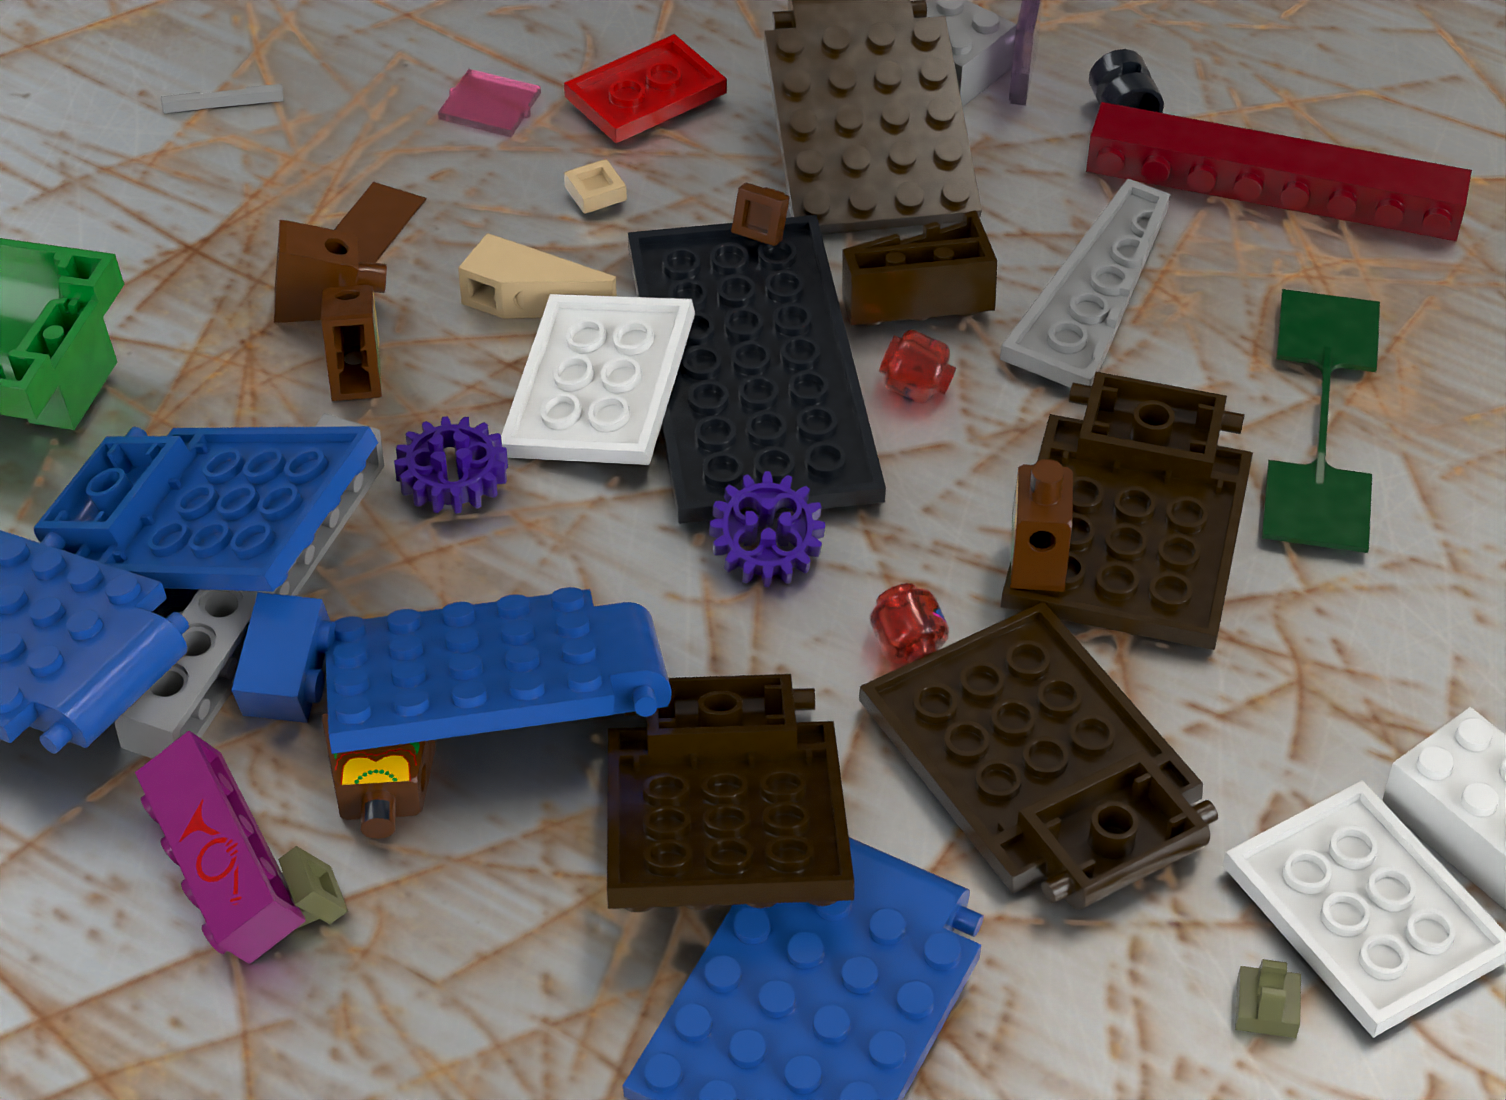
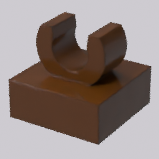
M747 182L738 188L731 232L772 246L777 245L783 238L790 196L768 187L763 188Z

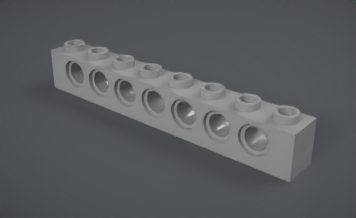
M325 413L315 425V427L366 426ZM370 427L379 443L367 458L365 468L353 478L341 495L339 505L329 512L315 532L313 542L300 553L289 569L288 577L282 585L277 587L274 592L197 589L196 595L184 612H179L189 623V629L182 634L187 644V653L115 721L121 748L153 759L187 731H191L199 738L203 736L232 693L231 689L257 592L289 596L298 595L385 466L379 429Z

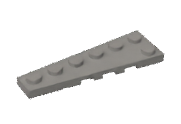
M1127 179L1003 342L1000 360L1070 388L1072 382L1092 386L1095 372H1099L1165 218L1171 194Z

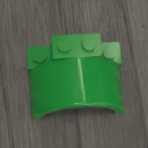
M0 238V415L28 419V422L32 424L71 430L76 429L118 363L103 318L125 285L115 254Z

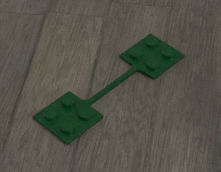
M1282 289L1276 359L1312 364L1322 374L1316 460L1309 464L1268 460L1262 528L1263 539L1368 553L1372 474L1336 469L1326 462L1325 457L1331 372L1338 368L1369 372L1377 371L1379 301Z

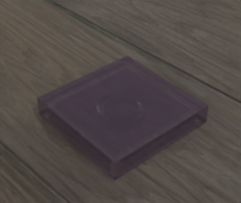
M1022 0L1015 31L1009 92L1010 104L1026 106L1038 49L1043 0Z

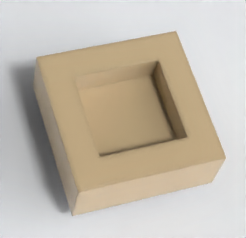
M607 159L564 172L565 188L584 214L627 200L626 185Z

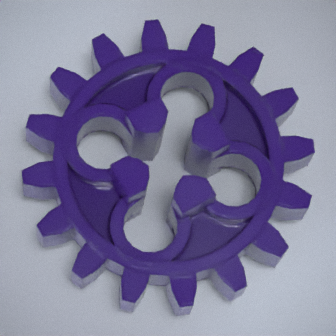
M444 416L441 419V426L437 427L425 421L422 423L423 433L418 434L408 431L405 434L407 445H397L396 447L397 460H394L396 481L400 482L402 495L413 494L414 505L417 507L424 505L428 501L432 502L434 513H439L444 505H452L455 514L461 513L462 504L467 502L475 508L482 507L481 496L486 495L495 498L498 495L497 484H506L507 448L502 447V439L499 433L489 435L488 424L485 422L472 428L470 427L469 417H463L459 424H451L448 416ZM445 448H455L459 481H448Z
M770 471L764 472L762 483L755 484L748 474L744 475L742 490L739 491L737 488L728 485L725 488L724 495L726 502L715 501L713 505V516L717 519L710 521L709 536L717 538L713 541L714 556L728 554L725 559L724 569L727 572H731L737 567L742 568V582L748 583L754 574L762 576L764 587H770L772 576L778 574L786 584L791 583L792 569L795 567L806 574L810 569L811 560L809 556L819 557L821 553L822 542L818 539L824 537L825 522L817 519L821 515L822 506L820 502L807 504L810 492L807 486L798 489L796 492L791 489L792 477L786 475L780 484L773 483ZM744 507H751L756 510L758 516L753 511H746L745 515H743L740 510ZM780 508L793 510L794 514L792 516L791 512H783L779 516L776 532L771 529L777 510ZM758 526L762 528L759 546L756 549L746 551L740 547V544L743 542L744 546H752L757 539ZM777 543L781 547H788L789 543H791L795 549L787 552L782 551L778 548Z

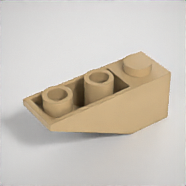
M489 233L482 238L458 267L461 304L503 319L542 318L550 294L617 296L616 276Z

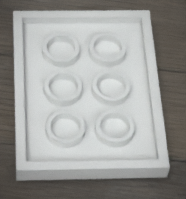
M550 294L501 435L502 447L507 448V457L650 465L694 319L695 310L692 299Z
M1363 780L1225 852L1222 866L1373 1038L1506 963V932Z

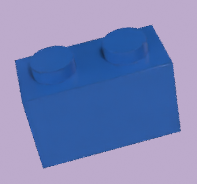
M257 592L231 689L243 716L308 723L312 704H318L323 695L324 673L321 668L325 651H329L335 640L334 630L336 623L330 621L323 599Z

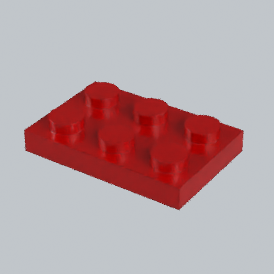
M675 34L564 82L565 98L615 143H619L727 93V78Z

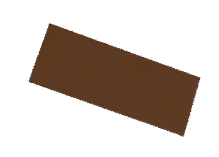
M373 182L334 230L353 233L358 237L359 262L376 263L427 198Z

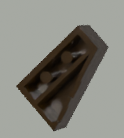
M976 210L963 213V222L940 228V224L937 221L923 225V234L900 240V236L895 233L842 249V299L851 325L863 324L874 326L888 321L908 319L923 321L937 316L956 314L971 316L978 312L995 311L997 258Z

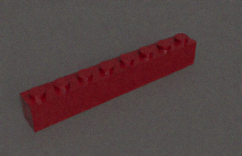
M1105 102L1100 104L1091 132L1086 172L1131 179L1148 184L1456 242L1466 208L1472 173L1470 169Z

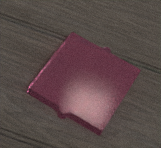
M468 69L458 85L449 89V97L438 111V119L512 137L523 119L531 116L530 109L541 94V86Z

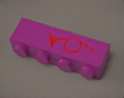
M187 731L135 772L145 793L140 798L141 803L149 816L160 825L165 835L160 840L162 848L169 858L180 867L185 877L181 881L182 890L192 904L200 909L206 921L202 925V932L216 951L221 954H225L228 951L251 964L306 921L300 908L294 904L287 882L221 752L191 731Z

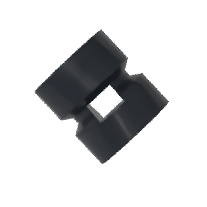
M1128 49L1114 50L1103 55L1094 63L1089 72L1088 81L1099 105L1101 102L1163 113V98L1154 80L1151 78L1143 58L1137 52Z

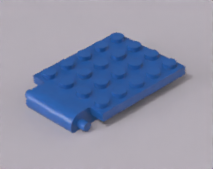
M370 426L173 428L167 436H148L143 429L132 427L125 436L105 437L34 526V534L42 544L162 583L163 588L274 592L277 587L285 582L289 569L300 553L313 542L315 532L329 512L339 505L341 495L350 482L365 468L367 458L379 442Z
M0 530V739L12 743L28 727H32L44 732L39 738L40 742L53 754L58 753L68 742L87 748L187 653V644L182 634L189 629V623L178 612H173L166 619L153 613L167 599L162 583Z
M575 587L561 588L552 594L533 597L519 594L507 595L498 601L480 604L454 602L446 605L443 609L418 612L413 609H401L390 613L388 616L368 619L356 616L343 617L334 621L336 623L334 630L335 640L329 651H325L328 734L332 754L635 711L638 715L647 717L654 714L657 708L668 707L672 695L655 626L649 611L642 605L633 602L594 606L590 589L581 590Z
M849 837L854 874V900L837 901L828 906H816L808 902L776 903L767 908H754L747 904L732 905L622 1085L624 1097L630 1100H903L980 959L981 944L953 931L956 929L975 937L980 930L984 915L967 908L970 896L969 889Z

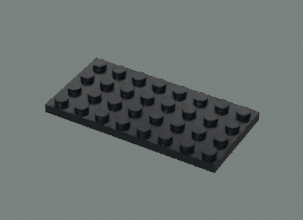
M817 215L786 218L782 241L775 246L732 233V223L628 232V250L637 297L692 299L695 310L694 319L661 425L678 524L717 519L713 516V505L715 501L726 502L724 498L725 488L731 485L739 491L742 490L743 476L747 474L753 479L755 484L762 483L765 471L771 472L773 483L780 484L786 475L791 476V489L795 492L807 486L810 489L807 504L820 502L822 509L885 502L886 486ZM744 507L740 510L743 515H745L746 511H753L758 516L756 510L751 507ZM780 508L779 510H777L775 514L783 512H793V510L789 508Z

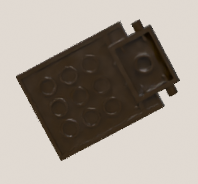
M788 0V11L772 12L774 30L764 31V48L787 194L790 196L789 207L791 217L817 215L821 234L921 226L936 221L939 224L963 222V213L973 210L977 211L979 218L981 217L982 208L946 16L927 17L926 0Z
M1095 372L1092 386L1072 382L1069 402L1087 406L1084 420L1050 414L1037 460H1055L1063 467H1068L1073 471L1072 531L1065 590L1060 592L1010 588V561L1000 607L1022 612L1045 602L1061 620L1126 632L1136 636L1141 635L1181 643L1186 646L1215 650L1253 452L1218 446L1220 431L1241 434L1245 414L1225 411L1226 395L1102 372ZM1037 531L1033 533L1030 543L1036 548H1048L1049 532Z
M1045 602L1039 603L860 686L859 701L1012 894L1047 877L1048 879L1043 881L1041 886L1045 897L1050 903H1055L1064 898L1070 906L1077 910H1082L1209 844V824L1218 820L1217 810L1209 800H1204L1191 806V804L1202 799L1203 782Z
M791 674L668 678L672 691L668 707L657 708L654 714L647 716V727L608 728V909L624 908L630 912H646L654 907L685 906L692 910H706L715 905L747 904L754 908H767L776 903L808 902L816 906H828L837 901L854 900V874L834 721L796 722L795 711L815 710V688L793 689ZM636 711L625 713V716H640Z

